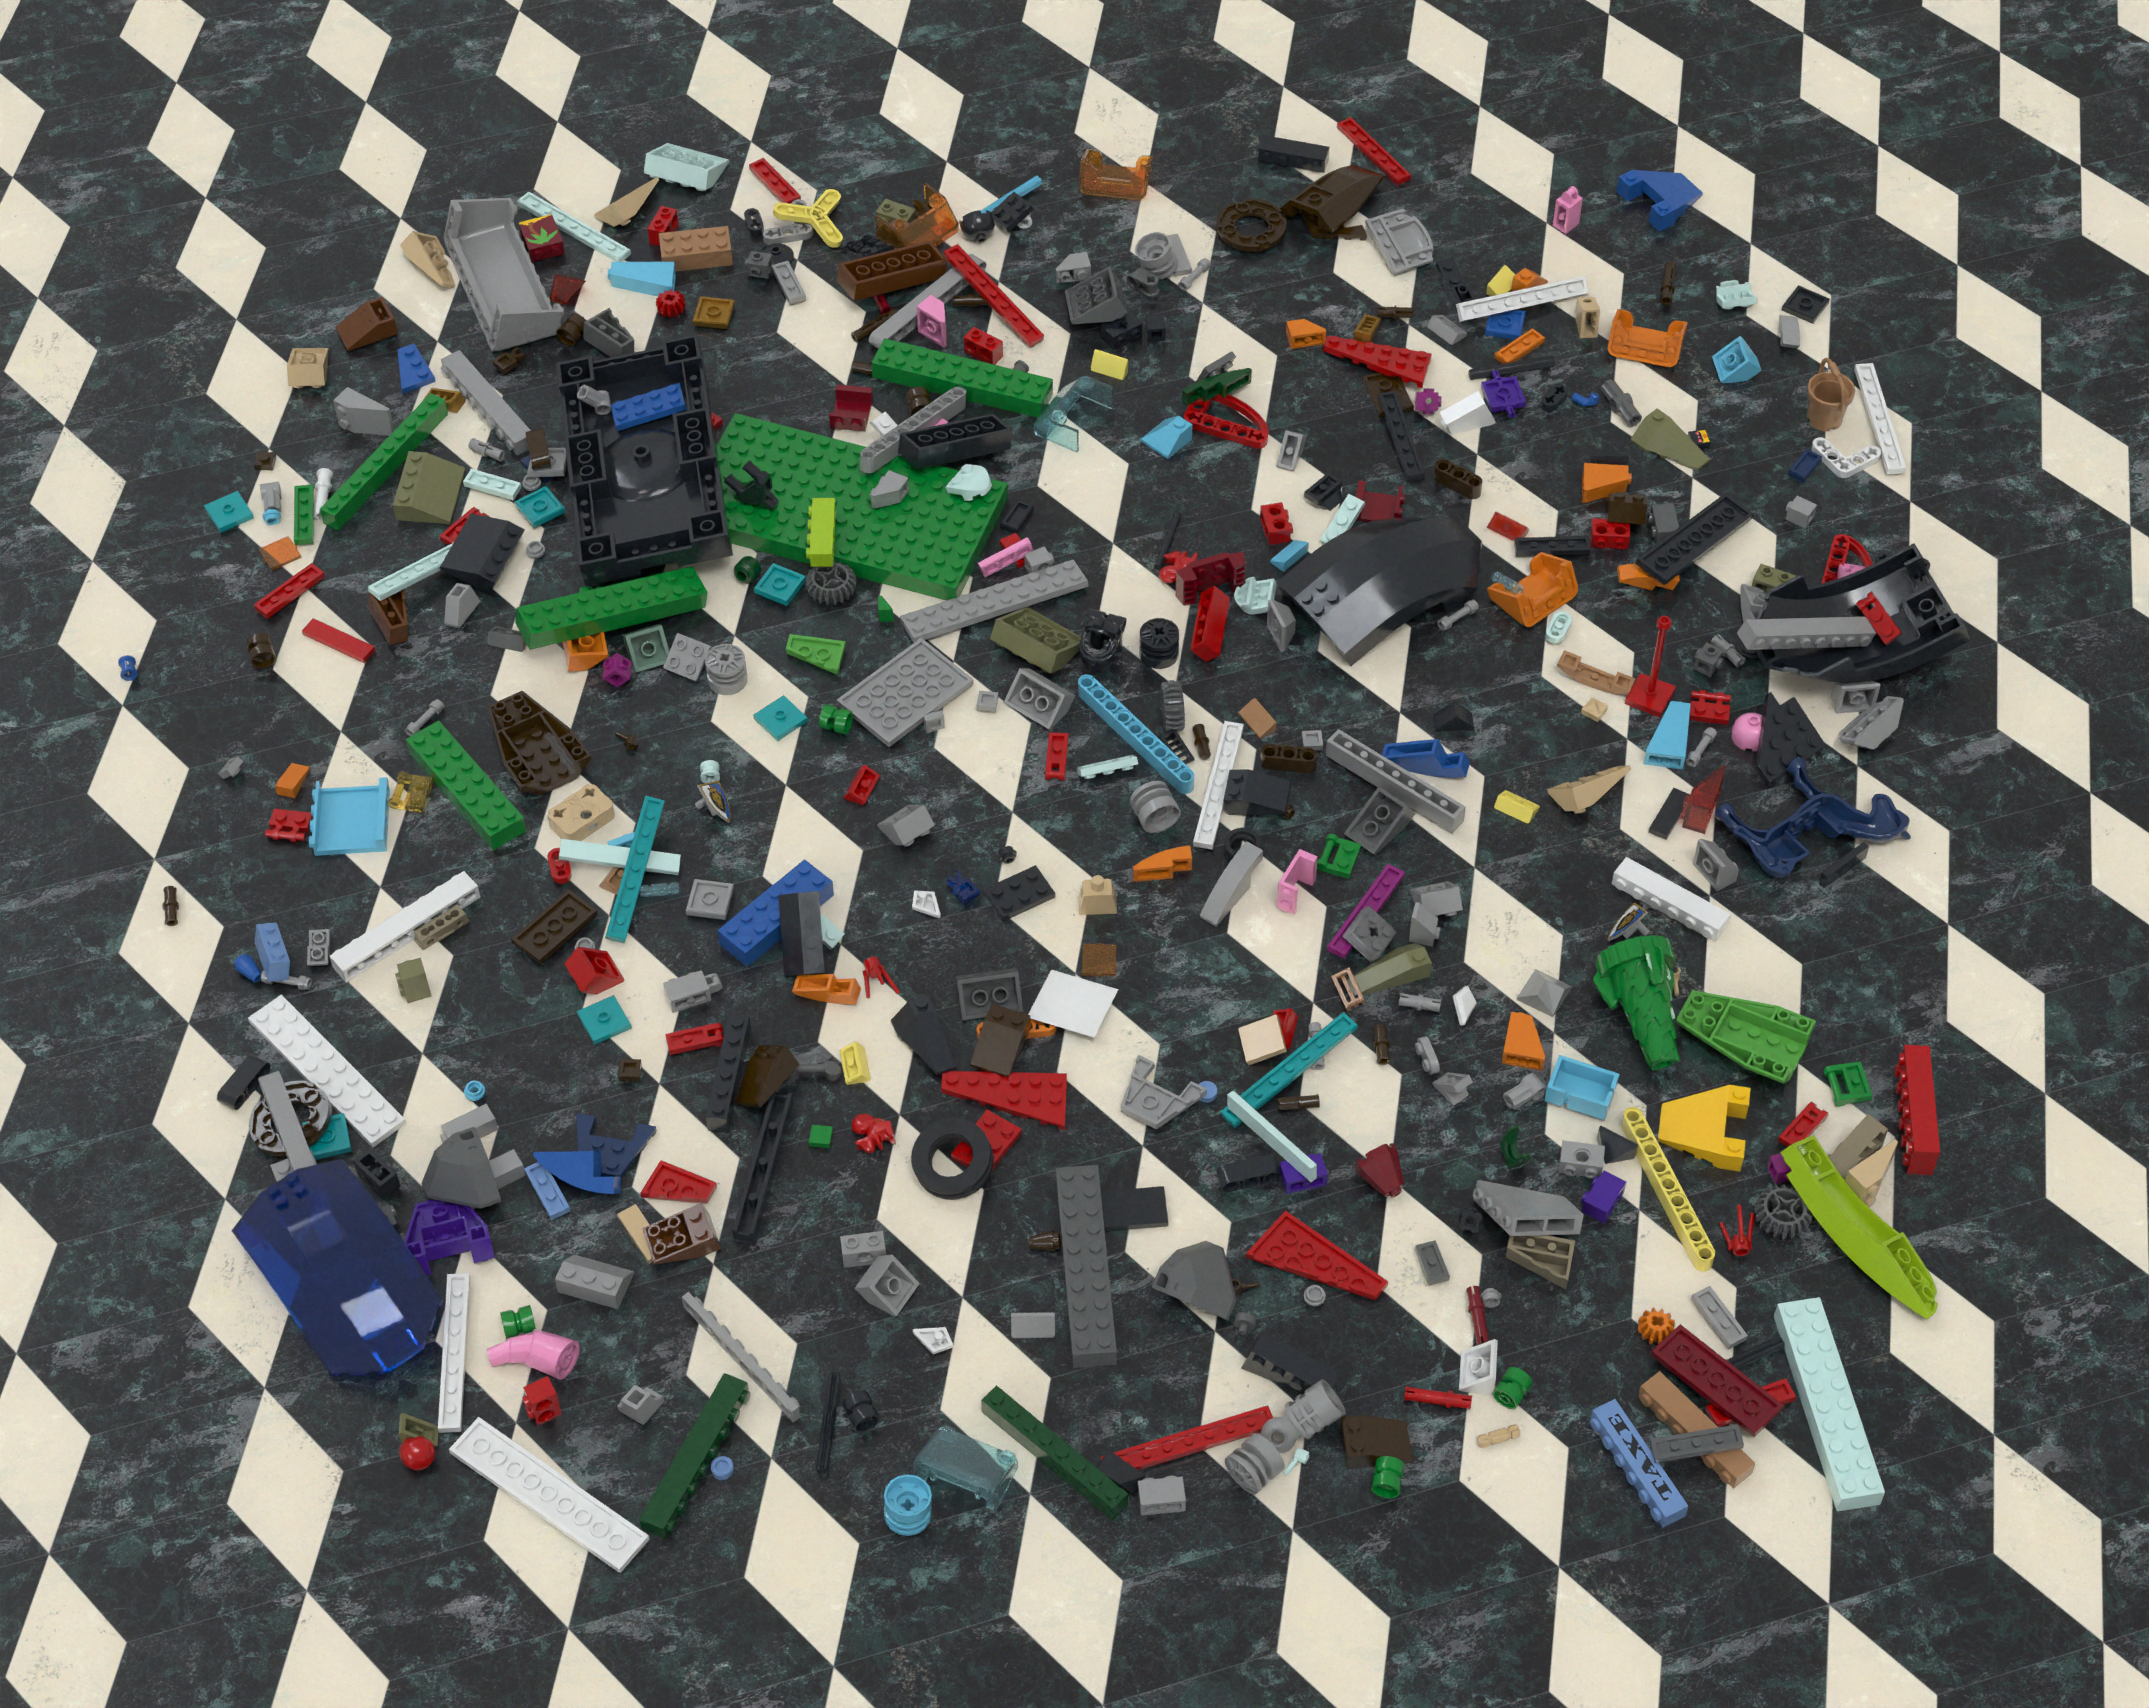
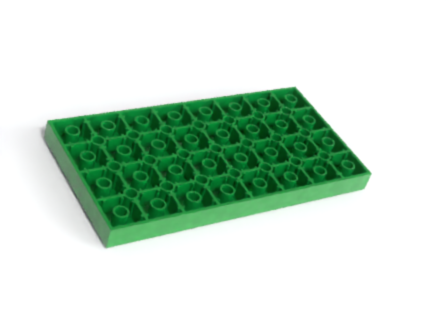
M737 413L734 414L717 444L723 495L732 544L810 564V559L806 557V548H810V545H807V534H811V531H808V520H811V517H809V506H812V498H835L834 560L836 563L848 564L849 568L853 569L855 576L946 601L960 597L1008 499V483L990 479L992 487L984 496L978 494L973 496V500L964 501L962 495L948 493L945 488L959 470L943 466L916 469L903 456L898 455L875 472L864 473L860 470V452L866 448L865 446ZM751 460L761 471L764 470L771 476L773 485L771 492L779 501L771 510H768L760 503L756 505L743 503L736 497L735 492L724 483V480L730 474H733L742 484H748L753 478L742 468ZM889 470L908 477L909 491L900 503L879 508L871 507L870 493L873 488L877 487L881 477L885 476Z

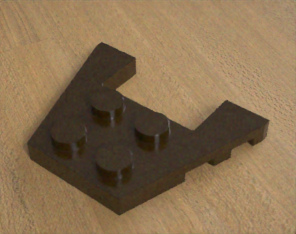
M1302 211L1312 238L1334 239V237H1344L1345 240L1360 238V241L1367 239L1363 225L1347 228L1342 225L1331 233L1319 228L1318 216Z

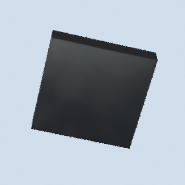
M1798 285L1783 304L1781 310L1814 324L1829 304L1830 299Z

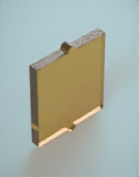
M289 536L259 548L263 561L268 564L271 570L302 558L297 550V545L293 544Z
M1101 943L1083 944L1082 975L1097 977L1115 976L1116 945Z

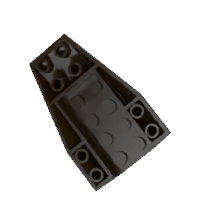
M1358 165L1336 169L1322 176L1280 208L1281 213L1293 217L1301 210L1318 216L1319 228L1333 233L1355 216L1384 179V175Z
M524 691L488 705L504 766L522 791L539 795L552 791L576 780L591 760L590 753L575 732Z

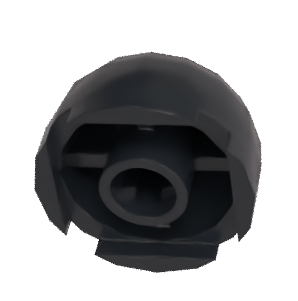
M981 210L970 212L962 217L963 221H959L963 235L967 239L977 241L978 243L986 241L993 233L995 227L992 212L986 210V213H981Z

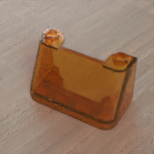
M1086 149L1080 162L1079 189L1088 195L1136 200L1143 199L1148 191L1154 156H1140L1137 159L1135 168L1102 164L1103 157L1099 151Z

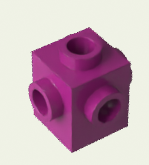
M1423 388V392H1415V410H1423V414H1434V411H1438V407H1441L1442 397L1438 396V392H1434V389ZM1427 398L1431 399V403L1429 405L1426 404Z
M618 653L607 658L603 664V679L618 688L630 679L632 661Z

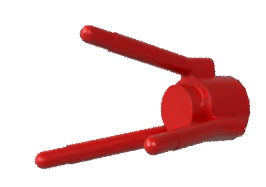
M870 957L864 961L865 970L862 973L865 980L867 998H870L869 977L878 978L880 984L884 985L881 974H883L896 994L900 993L877 957Z
M1737 1205L1739 1234L1734 1235L1731 1241L1724 1223L1720 1222L1719 1225L1726 1239L1728 1251H1733V1254L1736 1256H1744L1752 1250L1754 1213L1750 1214L1746 1238L1743 1231L1741 1205Z

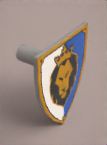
M714 781L698 785L697 787L703 798L697 801L695 806L701 809L707 805L713 817L718 815L730 823V806L720 782Z
M1634 902L1615 923L1607 940H1613L1621 935L1628 939L1636 930L1643 936H1646L1649 930L1640 920L1648 912Z

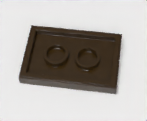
M1382 373L1362 376V382L1379 418L1384 417L1378 400L1379 393L1396 391L1403 413L1413 411L1414 406L1400 377H1390Z

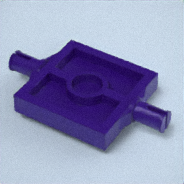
M1497 369L1496 371L1493 370L1491 372L1493 379L1481 382V389L1491 412L1506 410L1508 417L1514 418L1516 416L1515 408L1526 407V400L1516 376L1501 377Z

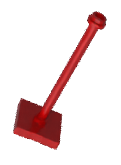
M1661 616L1656 623L1659 631L1650 676L1640 673L1625 700L1626 705L1660 718L1676 689V686L1658 680L1666 632L1672 624L1668 616Z

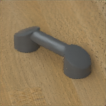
M826 1061L824 1064H800L786 1080L794 1081L798 1079L800 1072H824L828 1080L834 1081L840 1078L841 1068L834 1061Z

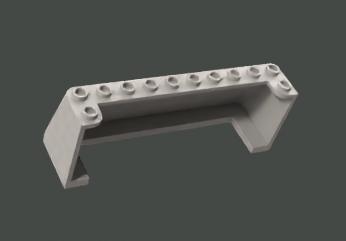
M512 199L451 200L444 233V243L491 351H503L555 336L557 329L561 326L564 309L560 304H554L553 308L551 307L550 299L546 296L545 288L540 282V277L535 272L534 264L530 261L529 253L525 250L524 242L521 241L519 231L514 226V216L517 215V207L513 204Z

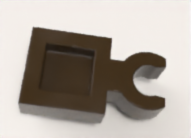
M516 347L512 350L511 354L505 352L493 359V366L503 374H506L516 368L518 362L524 361L526 355L525 352L520 354V348Z

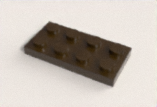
M568 889L512 937V944L541 965L595 918L598 912L594 907Z

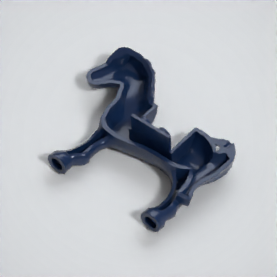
M1802 757L1794 759L1789 764L1787 771L1794 776L1793 786L1801 790L1808 801L1801 805L1786 820L1770 829L1757 830L1744 824L1735 816L1734 808L1730 803H1724L1715 813V817L1725 824L1728 831L1733 832V836L1740 838L1751 847L1755 859L1761 868L1776 878H1784L1792 871L1796 863L1809 856L1810 852L1796 838L1803 831H1808L1814 826L1830 838H1837L1843 834L1871 843H1887L1899 838L1905 840L1911 838L1907 832L1910 823L1909 817L1896 809L1888 795L1875 794L1871 802L1872 810L1870 814H1866L1853 808L1840 797L1819 790L1806 774L1807 765Z

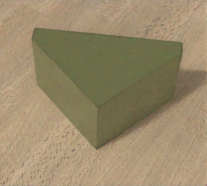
M405 1413L400 1414L399 1437L401 1443L406 1438L423 1436L429 1439L434 1447L438 1446L439 1431L437 1425Z

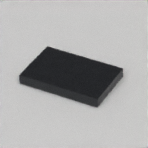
M1164 1186L1101 1191L1105 1231L1168 1226Z

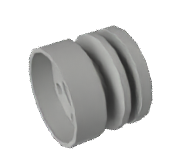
M1153 232L1143 236L1137 242L1135 253L1141 267L1156 275L1158 279H1164L1176 270L1178 259L1167 235Z
M721 644L708 651L705 656V666L710 689L721 695H733L744 689L748 676L743 651L732 644Z
M1151 781L1137 788L1130 797V805L1146 832L1159 833L1172 827L1181 815V810L1165 782Z
M1256 1433L1246 1439L1241 1444V1448L1235 1449L1233 1454L1231 1453L1225 1458V1465L1231 1477L1245 1491L1254 1495L1268 1484V1479H1274L1285 1468L1283 1458L1278 1450L1265 1437Z

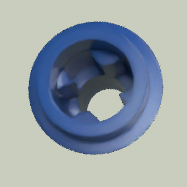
M242 954L234 961L235 970L253 981V983L261 980L262 973L251 956Z

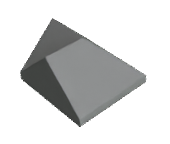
M1271 599L1268 600L1267 626L1280 651L1283 652L1295 634L1296 620L1288 606Z
M1535 969L1518 995L1517 1000L1554 1017L1571 991L1572 986Z

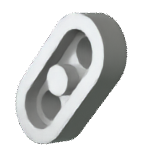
M1427 1036L1418 1038L1417 1043H1415V1049L1417 1054L1421 1055L1423 1059L1424 1071H1428L1430 1075L1439 1073V1062Z

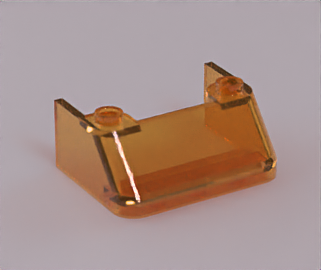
M927 183L924 184L925 203L929 202L932 209L911 223H907L902 219L888 223L879 215L875 216L876 237L893 244L894 250L926 241H931L936 247L959 231V223L946 197Z

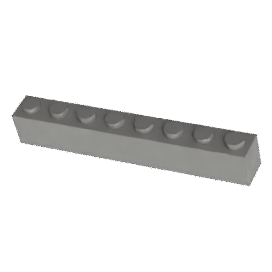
M458 350L442 358L441 371L445 377L448 376L451 384L459 389L464 398L468 399L470 406L477 409L479 416L487 421L490 429L496 431L500 440L503 439L507 448L510 451L513 450L516 455L529 450L525 432L531 430L462 352Z
M1866 617L1749 619L1745 620L1737 634L1747 650L1864 647L1871 643L1876 632Z
M1338 729L1327 740V757L1376 787H1381L1410 808L1449 832L1453 833L1464 822L1466 806Z

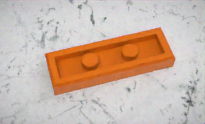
M1532 328L1497 351L1494 358L1502 364L1516 362L1543 344L1545 337Z

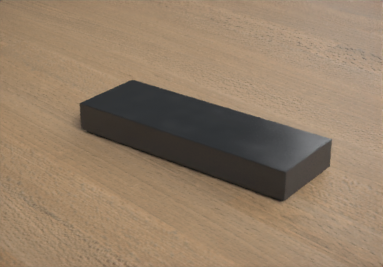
M1673 787L1651 824L1649 833L1667 840L1688 805L1691 794Z
M1865 842L1861 843L1825 869L1821 874L1819 885L1826 888L1866 859L1869 846Z

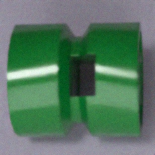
M825 704L819 717V728L828 731L834 729L836 733L847 735L852 725L853 712L843 708L838 710L836 706Z
M530 1305L519 1307L517 1313L513 1310L500 1312L506 1340L519 1335V1332L526 1334L536 1329Z
M1509 1367L1503 1375L1502 1381L1494 1388L1492 1395L1500 1405L1508 1409H1516L1522 1401L1523 1395L1532 1386V1379L1523 1370Z
M1382 1456L1376 1459L1375 1475L1373 1476L1371 1486L1374 1494L1383 1498H1395L1400 1495L1402 1483L1400 1478L1403 1476L1405 1466L1403 1461L1391 1456Z

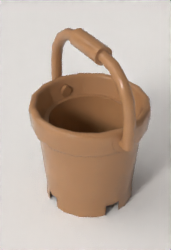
M1829 358L1822 359L1818 374H1815L1809 380L1807 386L1809 398L1807 419L1809 418L1810 425L1820 431H1829V428L1833 427L1836 430L1842 425L1847 407L1852 403L1856 391L1854 383L1847 376L1841 374L1836 363L1832 362ZM1827 362L1829 364L1828 366L1831 371L1823 372L1825 363Z

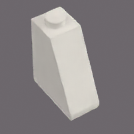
M1479 391L1440 412L1443 418L1440 421L1444 429H1449L1452 435L1496 423Z

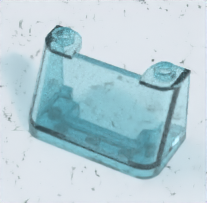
M943 1426L936 1429L917 1454L913 1462L914 1476H918L925 1481L930 1476V1480L934 1482L936 1478L972 1491L975 1493L976 1499L983 1497L987 1501L986 1508L996 1511L1018 1469V1460L1016 1455L1009 1450L1003 1451L958 1433L949 1426Z

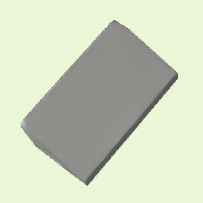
M1444 315L1432 316L1427 325L1430 330L1450 345L1457 343L1467 336V332Z
M1011 1313L1012 1338H1054L1055 1313Z

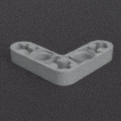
M801 199L794 200L791 203L807 206L806 202ZM794 221L795 224L766 229L763 232V239L767 245L807 240L813 236V227L809 223ZM787 232L792 233L791 235H784Z

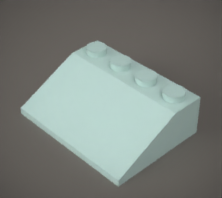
M667 143L646 153L644 173L649 174L651 178H663L666 182H678L684 187L692 186L696 187V190L706 191L713 187L728 165L729 160Z

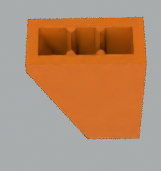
M1584 463L1582 503L1605 498L1610 493L1626 492L1627 484H1631L1632 474L1628 473V466Z
M1511 1012L1502 1064L1543 1071L1545 1054L1532 1015Z

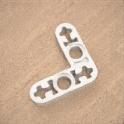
M1818 437L1814 439L1812 444V452L1822 456V462L1840 478H1848L1876 464L1881 456V450L1876 446H1868L1845 458L1825 438ZM1828 456H1834L1837 459L1831 460ZM1854 460H1860L1862 464H1856Z

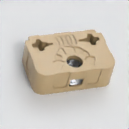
M587 784L551 808L547 816L551 830L561 839L582 841L612 821L615 813L613 802L596 785L590 786Z

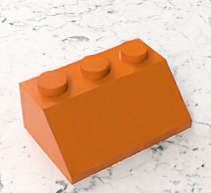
M604 632L563 642L568 671L588 670L608 657Z

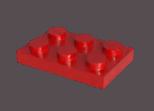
M986 1110L976 1122V1125L985 1133L992 1147L994 1169L1022 1134V1129ZM960 1142L951 1153V1158L969 1167L973 1159V1150L967 1143Z

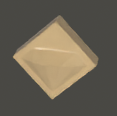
M1591 697L1582 708L1581 714L1598 722L1608 710V705Z

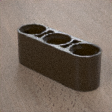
M544 429L525 432L533 470L551 467Z
M1440 459L1436 461L1434 480L1469 499H1478L1481 496L1483 480L1480 476L1449 460Z
M1266 744L1261 748L1260 765L1264 769L1306 774L1316 770L1317 752L1312 748Z

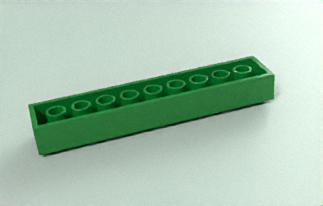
M886 338L883 339L872 361L873 378L913 388L924 387L929 392L942 395L954 387H962L966 390V401L1040 419L1053 395L1052 378Z
M691 566L517 607L515 624L529 650L702 609L706 606L708 592L694 567Z

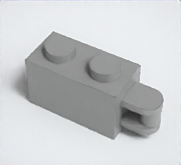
M702 970L691 972L688 975L673 978L663 983L665 996L672 1013L711 1001L710 994L722 989L718 974L712 973L704 976Z

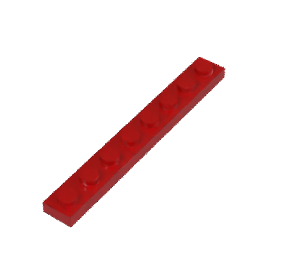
M958 244L944 251L943 256L1029 347L1044 340V334Z
M1267 1405L1114 1452V1454L1137 1470H1142L1239 1440L1254 1433H1261L1263 1425L1272 1419L1273 1416Z

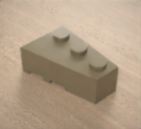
M1548 1235L1509 1236L1506 1258L1566 1290L1575 1241Z

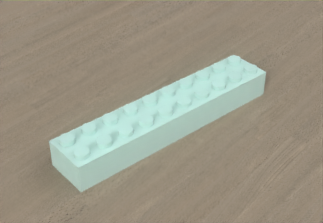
M1820 1297L1777 1304L1774 1319L1779 1335L1785 1344L1784 1350L1836 1511L1880 1505L1885 1491Z

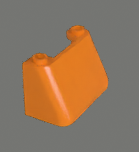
M1617 309L1612 322L1608 352L1614 357L1665 367L1675 366L1680 356L1688 322L1673 321L1669 325L1668 331L1663 332L1632 326V313L1627 310Z
M1540 552L1530 562V575L1508 590L1505 589L1503 584L1494 583L1487 588L1489 597L1521 625L1531 627L1576 596L1578 584L1571 561Z

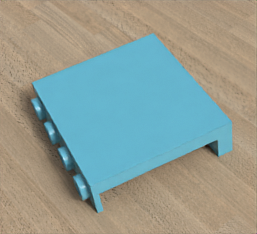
M387 777L379 778V785L341 788L321 789L319 781H316V789L312 790L313 801H315V804L311 805L313 820L310 821V830L312 836H309V847L313 848L315 856L387 852L390 787Z

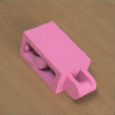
M1574 186L1563 192L1555 204L1553 226L1565 234L1576 227L1580 221L1583 198L1578 195V190Z

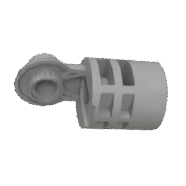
M1321 1379L1305 1390L1303 1395L1300 1394L1295 1397L1293 1402L1290 1401L1285 1404L1287 1411L1285 1416L1268 1420L1262 1427L1261 1436L1272 1443L1279 1453H1285L1293 1448L1298 1438L1304 1436L1306 1439H1311L1316 1432L1324 1430L1326 1425L1330 1426L1346 1415V1411L1335 1391L1325 1380ZM1280 1432L1283 1435L1284 1440H1275L1273 1438V1433Z

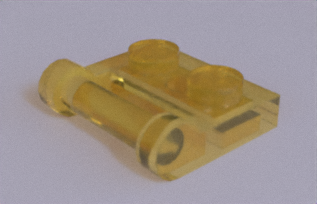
M400 771L397 775L398 782L393 797L390 798L388 803L389 807L398 810L424 812L433 784L432 777L411 775ZM405 783L410 784L405 801L400 800Z

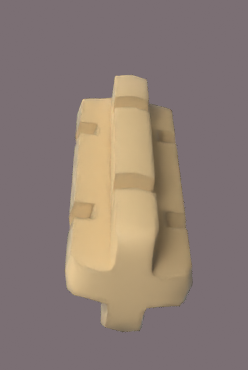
M1510 1425L1508 1429L1504 1427L1488 1432L1489 1435L1486 1433L1478 1435L1477 1442L1480 1448H1485L1489 1444L1495 1445L1507 1441L1509 1438L1519 1437L1520 1430L1518 1425Z

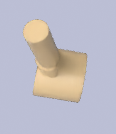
M1677 967V973H1674L1673 989L1675 996H1679L1678 981L1681 973L1679 967Z

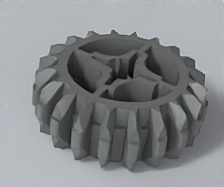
M834 560L833 567H813L812 570H809L806 576V589L809 596L814 601L818 600L820 604L826 602L827 606L829 603L836 605L837 602L843 604L844 599L849 600V597L856 590V576L848 564L843 565L842 562L836 563Z
M1174 680L1162 682L1161 707L1164 728L1166 731H1182L1185 728L1182 685L1179 681Z
M1785 1184L1782 1188H1779L1777 1185L1773 1189L1768 1187L1756 1200V1207L1754 1209L1756 1222H1760V1228H1766V1234L1772 1232L1774 1238L1777 1235H1781L1783 1240L1786 1236H1789L1791 1240L1795 1235L1800 1237L1802 1232L1808 1230L1812 1222L1813 1214L1798 1192L1794 1191L1793 1186L1790 1189L1786 1188ZM1769 1205H1771V1206L1773 1207V1208H1772V1210H1773L1772 1213H1769V1211H1768V1208H1767V1207H1768ZM1795 1211L1799 1212L1800 1218L1797 1219L1795 1217Z

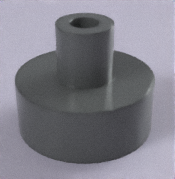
M1239 1312L1235 1315L1233 1324L1239 1329L1238 1333L1240 1335H1246L1247 1331L1255 1329L1257 1319L1249 1313Z

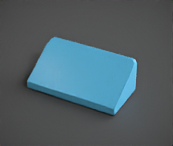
M1294 540L1273 557L1270 563L1284 572L1308 552L1309 543Z

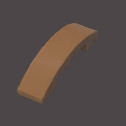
M1563 651L1557 666L1571 678L1604 692L1629 694L1635 678L1617 672L1616 676L1580 662L1582 657Z

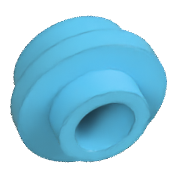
M269 509L263 513L262 517L266 524L275 525L280 522L281 513L275 509Z
M470 1081L464 1089L465 1097L471 1101L481 1099L485 1095L484 1085L479 1081Z

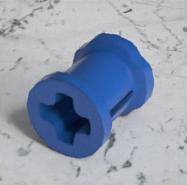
M130 655L122 656L118 660L122 670L120 676L126 681L134 680L138 677V671L135 669L136 660Z

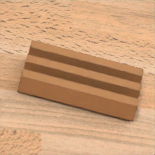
M1350 967L1331 976L1347 1011L1351 1010L1353 1006L1355 1008L1358 1007V1004L1361 1002L1362 1004L1366 1003ZM1346 974L1349 975L1351 982L1358 994V998L1356 999L1346 980ZM1340 977L1352 1000L1350 1002L1347 1001L1344 992L1337 980Z

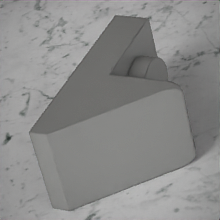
M1448 1072L1434 1081L1433 1085L1452 1105H1455L1468 1096L1466 1089L1473 1081L1470 1075Z

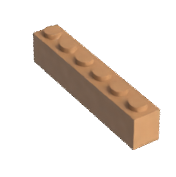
M1660 1371L1641 1385L1638 1395L1641 1403L1649 1407L1661 1422H1665L1671 1428L1674 1435L1719 1428ZM1741 1449L1700 1456L1708 1468H1712L1719 1474L1720 1479L1725 1484H1729L1733 1489L1753 1473L1755 1462Z

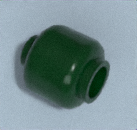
M752 556L743 557L734 566L735 577L738 581L745 584L752 583L761 573L760 563Z

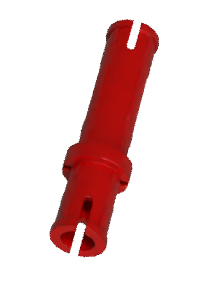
M1406 1386L1405 1401L1409 1400L1444 1405L1446 1408L1459 1407L1471 1410L1472 1395L1455 1394L1450 1390L1448 1392Z

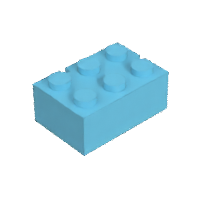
M1559 1055L1547 1086L1545 1101L1563 1107V1104H1567L1568 1109L1605 1120L1617 1089L1620 1074Z

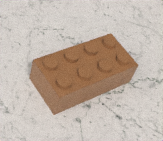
M728 226L659 233L662 262H674L676 271L733 265Z

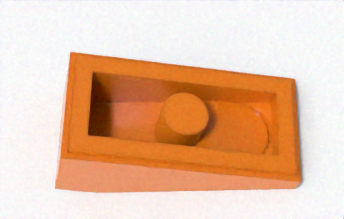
M291 763L275 785L277 795L296 798L310 767Z

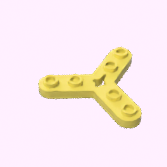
M826 190L811 207L788 203H776L774 205L773 215L777 219L811 224L823 241L832 248L839 247L842 243V234L828 217L840 202L841 194L837 190Z

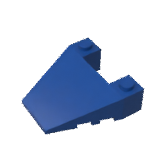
M1631 170L1619 176L1616 191L1626 201H1630L1644 193L1650 197L1656 204L1651 206L1649 222L1659 232L1672 226L1676 219L1682 216L1685 210L1691 207L1703 195V192L1682 173Z

